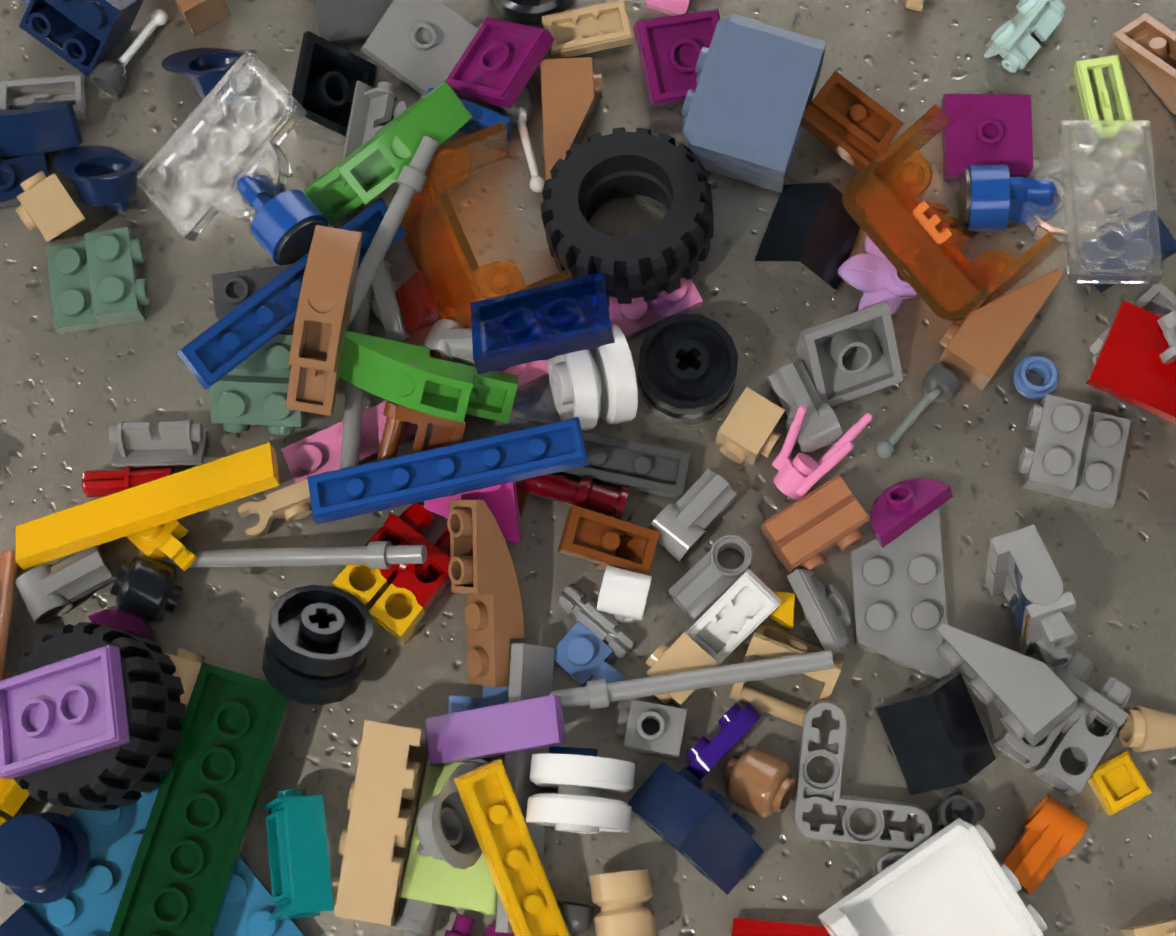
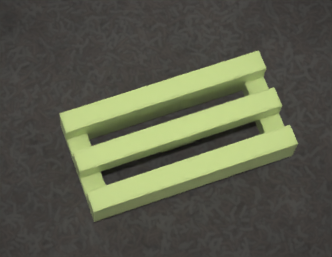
M1118 55L1076 61L1073 71L1091 146L1100 145L1103 141L1114 143L1118 139L1123 138L1125 141L1133 140L1137 132ZM1105 67L1108 68L1120 118V128L1115 127L1110 98L1102 68ZM1088 70H1091L1105 130H1101Z

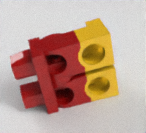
M419 503L411 504L399 517L392 513L384 522V526L364 546H368L370 541H390L392 546L425 545L427 548V561L425 564H393L390 569H370L368 565H347L332 582L335 588L348 592L367 607L373 621L404 645L415 632L417 624L451 582L448 573L451 560L449 530L447 528L435 544L423 537L422 535L435 521V517Z

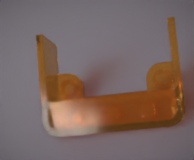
M934 104L846 185L842 201L848 214L932 311L942 319L960 321L1010 290L1060 247L1062 243L1049 231L1017 260L1005 251L989 250L981 254L970 264L956 247L938 245L914 217V212L912 211L919 205L915 199L929 187L932 180L931 165L919 150L952 121L937 104Z
M503 121L438 147L425 173L428 180L421 194H415L401 222V226L407 233L404 239L439 320H453L460 323L465 329H502L573 300L572 275L569 269L526 285L520 270L510 262L495 261L479 268L447 195V192L463 186L469 180L473 171L509 157L507 133ZM397 189L394 191V193H393V195H392V199H393V197H394V195H395Z

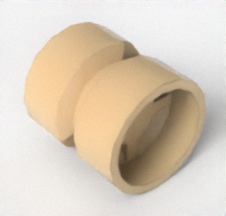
M650 869L590 876L592 903L601 907V912L594 917L596 936H658L655 910L646 906V901L653 896Z

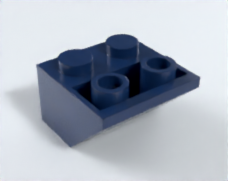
M30 0L19 27L89 77L94 68L107 59L131 29L144 0Z

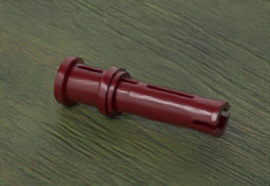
M551 473L516 481L517 490L567 505H575L620 520L630 487L626 486L617 489L594 482L593 476L586 475V477L581 476L579 480L559 473Z

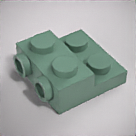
M129 227L84 233L85 240L45 246L54 330L58 334L146 320L144 305H150V291L146 279H141L139 265L146 262L145 249L141 237L136 238Z
M284 329L210 387L211 423L223 424V430L232 433L248 431L250 425L268 426L269 433L277 435L290 434L295 431V427L302 426L307 412L285 409L291 365H288L293 335L292 329Z

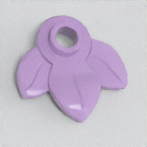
M868 235L865 237L864 242L865 253L857 254L846 260L839 267L838 275L848 284L864 292L858 306V311L886 301L889 304L892 315L898 310L903 299L913 298L923 290L927 279L926 270L919 260L904 255L899 244L893 239L883 235ZM900 270L910 272L912 280L908 282L900 280L897 272Z

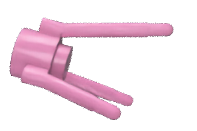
M800 406L792 421L781 452L772 462L773 467L778 470L773 478L774 484L782 493L794 500L804 497L817 481L853 449L854 445L851 441L872 421V414L866 413L816 462L804 453H798L796 457L790 456L807 412L805 406Z

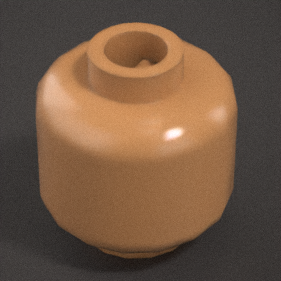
M750 748L741 757L734 755L728 762L723 774V781L728 783L727 796L729 801L762 818L769 817L774 812L781 814L788 806L797 783L796 779L792 778V770L789 763L758 748Z

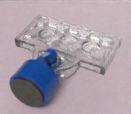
M247 50L137 176V184L183 238L194 241L216 215L221 212L225 216L251 222V235L278 265L293 264L308 253L316 225L328 226L325 216L302 191L296 189L286 191L288 178L293 177L289 159L279 144L307 114V111L260 59Z
M1061 120L1058 129L1060 159L1048 160L1032 169L1027 178L1010 177L1007 165L968 164L966 169H963L959 190V218L961 227H964L965 231H1005L1007 224H1027L1033 231L1032 237L1046 243L1066 244L1068 283H1160L1163 277L1150 121Z

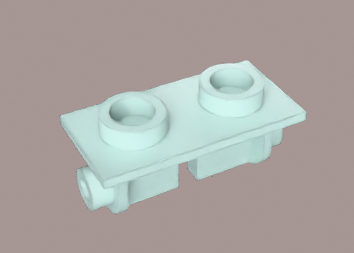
M1020 0L1016 6L1019 12L1012 21L1005 22L995 31L991 37L994 43L984 54V57L989 58L999 54L1003 58L1002 66L1011 73H1015L1017 69H1024L1041 47L1031 36L1032 32L1041 41H1045L1064 19L1065 5L1060 0Z

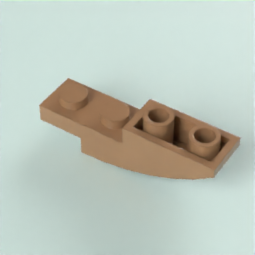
M316 225L302 281L288 361V365H291L285 409L327 416L334 414L345 332L351 318L363 232Z
M449 500L450 513L447 526L450 533L451 560L448 573L451 580V593L467 594V607L465 609V621L468 629L466 668L469 684L488 687L509 686L510 639L525 638L523 608L514 564L498 523L484 500Z

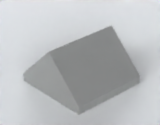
M886 301L801 331L795 351L799 361L803 362L823 404L828 403L830 407L904 381L890 307Z

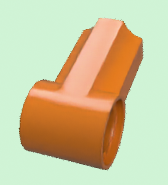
M1050 794L1045 796L1031 812L1023 826L1025 831L999 864L1000 867L1006 865L1013 872L1021 885V890L1027 895L1033 894L1060 856L1062 858L1065 857L1080 841L1088 828L1086 822Z

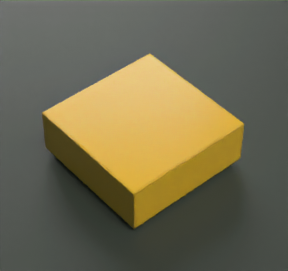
M1128 751L1122 752L1097 766L1087 781L1107 816L1152 793Z

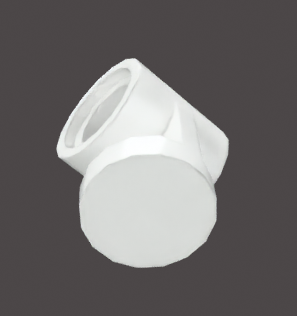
M607 565L596 610L607 612L619 623H629L634 620L642 621L652 576Z

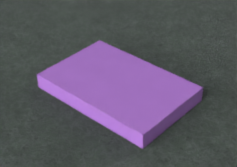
M106 645L0 681V778L14 779L130 742L119 647Z

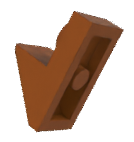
M573 505L569 508L558 552L593 562V569L605 571L608 565L649 575L660 532Z

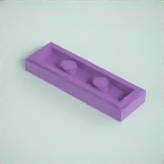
M549 695L425 718L429 763L434 766L566 744L561 696Z

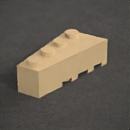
M368 720L364 721L363 734L360 737L357 749L356 762L358 765L355 782L351 784L348 796L347 809L350 810L348 829H343L338 849V857L343 858L340 877L335 876L332 882L333 903L335 906L334 916L395 926L428 754L427 735L422 729Z

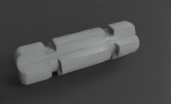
M575 584L567 586L558 596V605L569 615L573 612L576 615L575 620L577 622L580 621L603 642L606 641L618 658L625 657L635 646L636 638L625 628L619 629L617 627L618 622L607 612L596 610L597 603L592 599L587 601L585 599L586 594Z

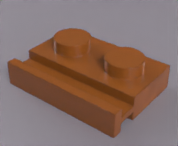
M835 70L805 109L800 126L865 175L904 123Z

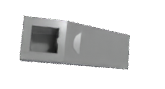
M944 623L936 629L937 643L939 644L936 651L951 669L955 670L960 667L971 679L968 682L969 688L982 703L987 705L992 702L1001 711L1003 716L1000 718V721L1015 739L1021 740L1024 737L1034 747L1077 711L1078 698L1044 662Z

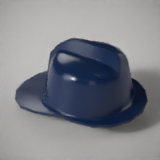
M194 48L169 55L163 59L161 66L166 71L187 75L198 96L203 100L214 101L217 104L223 105L244 103L249 99V86L252 82L250 59L254 58L257 52L255 50L235 51L221 48Z
M91 145L70 148L60 152L54 158L53 166L59 172L72 179L81 200L85 204L102 206L110 211L124 213L128 210V200L136 195L137 171L143 168V162L133 159L111 147Z

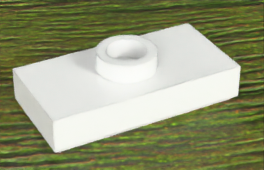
M747 569L685 633L720 664L780 605L782 600L750 569Z

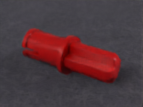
M125 466V469L85 471L82 475V490L86 497H105L175 474L173 466L153 468Z

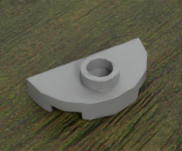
M383 259L371 283L374 291L372 307L378 319L382 320L386 338L405 342L410 337V333L405 331V324L412 320L409 299L402 281L393 282L388 270L391 264Z
M796 569L786 577L804 610L807 622L813 627L824 651L831 650L833 656L849 644L846 626L851 624V616L846 603L835 586L831 583L825 586L817 578L813 577L814 571Z

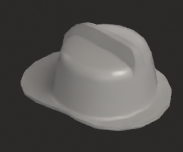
M470 761L459 765L449 776L439 794L428 800L420 809L416 821L417 834L420 840L417 852L420 855L444 860L452 867L466 869L475 865L482 851L454 778L483 766V763Z

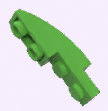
M445 80L378 130L374 137L304 189V193L332 226L363 203L366 205L395 183L404 165H410L423 136H428L442 145L473 116Z
M347 330L345 332L339 377L348 383L390 402L436 417L463 423L465 414L508 423L518 388L517 375L430 357V348Z

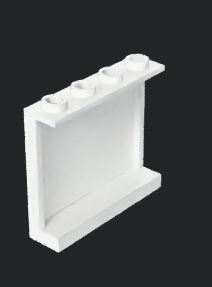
M959 818L818 915L830 936H1044L1042 932L1047 929L1044 920L1031 905L1025 906L1017 894L1022 888L1016 876L1006 865L1000 867L991 852L996 849V846L986 830L979 824L974 826Z

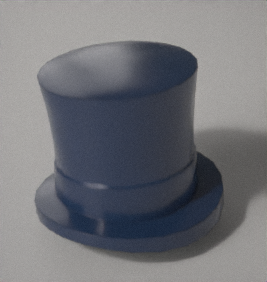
M43 812L33 815H19L7 820L0 826V882L9 886L11 891L19 898L35 904L52 903L69 895L81 883L91 861V847L87 834L78 823L65 815Z

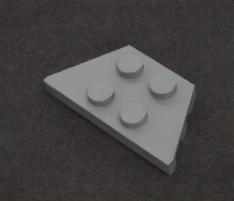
M938 507L882 548L875 538L852 550L849 554L854 645L874 654L884 655L898 665L907 669H915L935 678L934 681L952 675L951 668L936 651V648L939 646L936 629L943 623L948 625L940 510Z

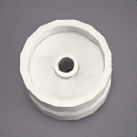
M609 323L590 327L585 339L574 330L552 334L549 337L547 344V368L554 404L561 421L579 417L582 431L593 429L597 425L599 416L609 425L632 421L636 417L638 408L636 373L631 351L618 325Z
M532 754L529 780L537 786L558 789V794L539 793L529 797L527 801L526 823L555 827L556 831L581 834H599V831L630 832L632 807L624 801L603 798V793H625L631 790L634 784L635 763L584 755Z

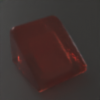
M423 270L416 272L396 291V299L409 332L429 327L438 320H441L440 309L427 273H424Z

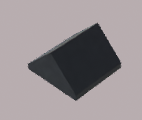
M310 31L305 32L303 35L288 115L297 138L345 145L356 81H361L373 87L377 66Z
M831 183L785 184L753 264L836 294L841 281L838 269L849 259L866 213Z
M961 672L954 673L874 707L910 795L967 783L996 759Z

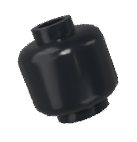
M137 555L131 562L123 561L110 594L116 596L115 603L119 610L154 622L161 617L164 610L173 613L183 587L175 585L177 571L173 566L148 558L145 555Z

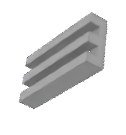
M84 74L0 80V110H25L24 108H27L33 102H71L76 120H88V110L86 109V104H88V95L86 94L88 80ZM75 89V93L49 95L45 93L33 94L29 97L9 98V94Z

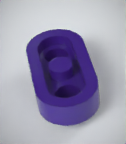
M736 702L717 722L723 728L711 742L703 736L687 752L685 757L691 763L686 769L701 781L763 715L750 702L744 708Z

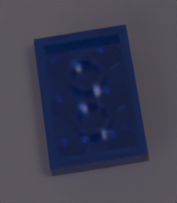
M603 272L470 303L473 361L478 374L495 370L501 371L520 364L548 360L555 356L585 349L591 350L602 345L615 343L608 287Z

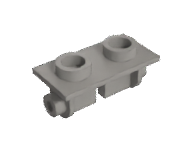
M356 81L342 160L374 137L375 133L391 120L393 105L398 98V94L394 91V84L381 81L378 82L377 88H373L361 81Z
M192 419L159 422L158 431H152L150 422L126 423L125 421H119L117 426L109 427L110 444H115L111 466L202 465L208 432L203 430L202 424H194Z

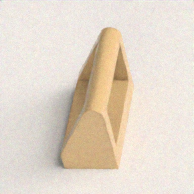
M762 622L753 632L742 663L752 662L755 655L764 659L820 652L824 651L820 644ZM838 652L832 656L833 669L802 673L823 682L817 700L830 699L842 669L844 654ZM745 682L733 684L729 698L746 705L750 702L756 709L802 727V719L806 708L744 684ZM822 710L821 717L813 718L811 723L818 726L825 710Z

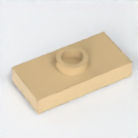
M616 0L541 16L543 29H547L555 39L548 50L550 59L569 58L634 44V33L625 0Z

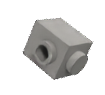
M631 699L629 711L620 709L615 737L624 738L623 750L678 760L687 709Z

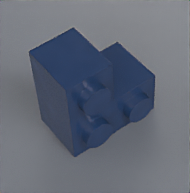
M662 762L627 804L632 807L631 811L653 832L675 848L700 874L728 895L764 852L751 837L756 830L736 812L730 816L727 812L732 805L715 789L710 787L704 793L702 789L705 785L689 770L683 767L677 773Z

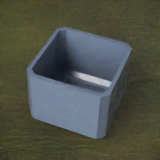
M735 14L719 20L710 47L703 46L695 69V73H698L696 79L698 85L696 91L688 90L681 113L684 116V143L694 153L695 161L701 162L707 171L782 193L803 130L800 123L805 109L812 101L821 73L827 42Z

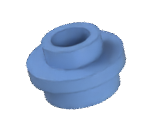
M1031 355L1023 358L1013 372V383L1017 391L1024 397L1033 400L1043 399L1046 394L1051 395L1059 382L1058 370L1054 363L1040 355ZM1035 372L1039 374L1042 378V384H1032L1028 380V373Z

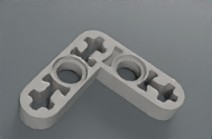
M825 699L811 703L805 710L802 719L793 809L794 820L799 831L806 837L813 839L905 849L916 848L928 840L932 833V822L926 811L919 805L911 802L840 795L847 731L846 716L842 709L832 701ZM822 710H829L832 719L838 721L836 726L828 728L826 738L828 744L836 743L835 751L823 746L808 748L809 740L819 743L820 730L817 725L811 722L813 718L821 717ZM816 756L827 757L833 763L832 775L825 781L817 782L807 775V765ZM813 804H820L823 813L837 815L835 806L843 805L840 814L842 830L835 831V821L821 819L818 822V827H811L808 818L802 817L803 812H810ZM858 808L870 809L875 814L876 821L874 827L866 833L855 832L849 826L850 815ZM883 810H891L888 817L891 821L904 822L908 814H914L915 820L922 824L921 829H914L911 837H905L902 828L887 826L889 835L883 836L882 833L885 826Z

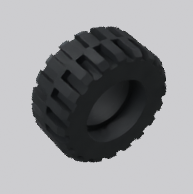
M625 127L613 128L612 134L602 136L598 132L587 137L588 143L583 146L576 143L566 151L567 160L559 159L550 170L552 179L549 178L545 181L542 191L544 201L541 204L542 220L551 257H554L559 272L564 277H570L571 285L581 292H586L590 288L593 298L608 301L609 296L617 297L618 304H632V298L643 297L644 302L657 299V293L665 290L667 294H670L681 287L680 279L682 277L686 280L691 279L699 271V261L706 260L711 249L710 239L713 238L714 233L711 184L708 183L707 172L702 163L695 161L694 153L686 145L680 144L676 147L675 138L664 133H660L658 137L653 136L651 129L637 127L636 132H626ZM624 195L650 197L660 202L669 210L665 218L653 229L631 237L610 236L596 230L588 223L592 214L601 205L611 199Z
M80 622L77 625L67 624L52 631V635L46 634L32 644L34 648L32 652L26 651L16 663L19 667L15 675H9L8 678L106 645L119 647L130 739L129 743L14 778L21 789H26L31 797L41 802L51 803L56 806L110 811L116 810L119 806H129L137 802L142 797L141 792L149 793L161 781L158 775L161 771L167 772L175 760L171 756L175 746H181L184 732L179 731L181 720L186 719V704L180 701V695L185 694L181 678L172 675L177 671L169 655L163 654L161 647L155 642L142 638L138 634L95 623Z

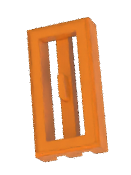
M924 200L912 210L914 217L938 245L962 247L972 238L967 231L956 229L961 224L955 217L945 216L949 209L944 204Z

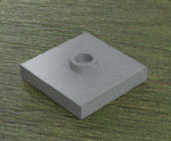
M393 0L360 51L425 96L429 88H436L448 78L479 29L439 0Z

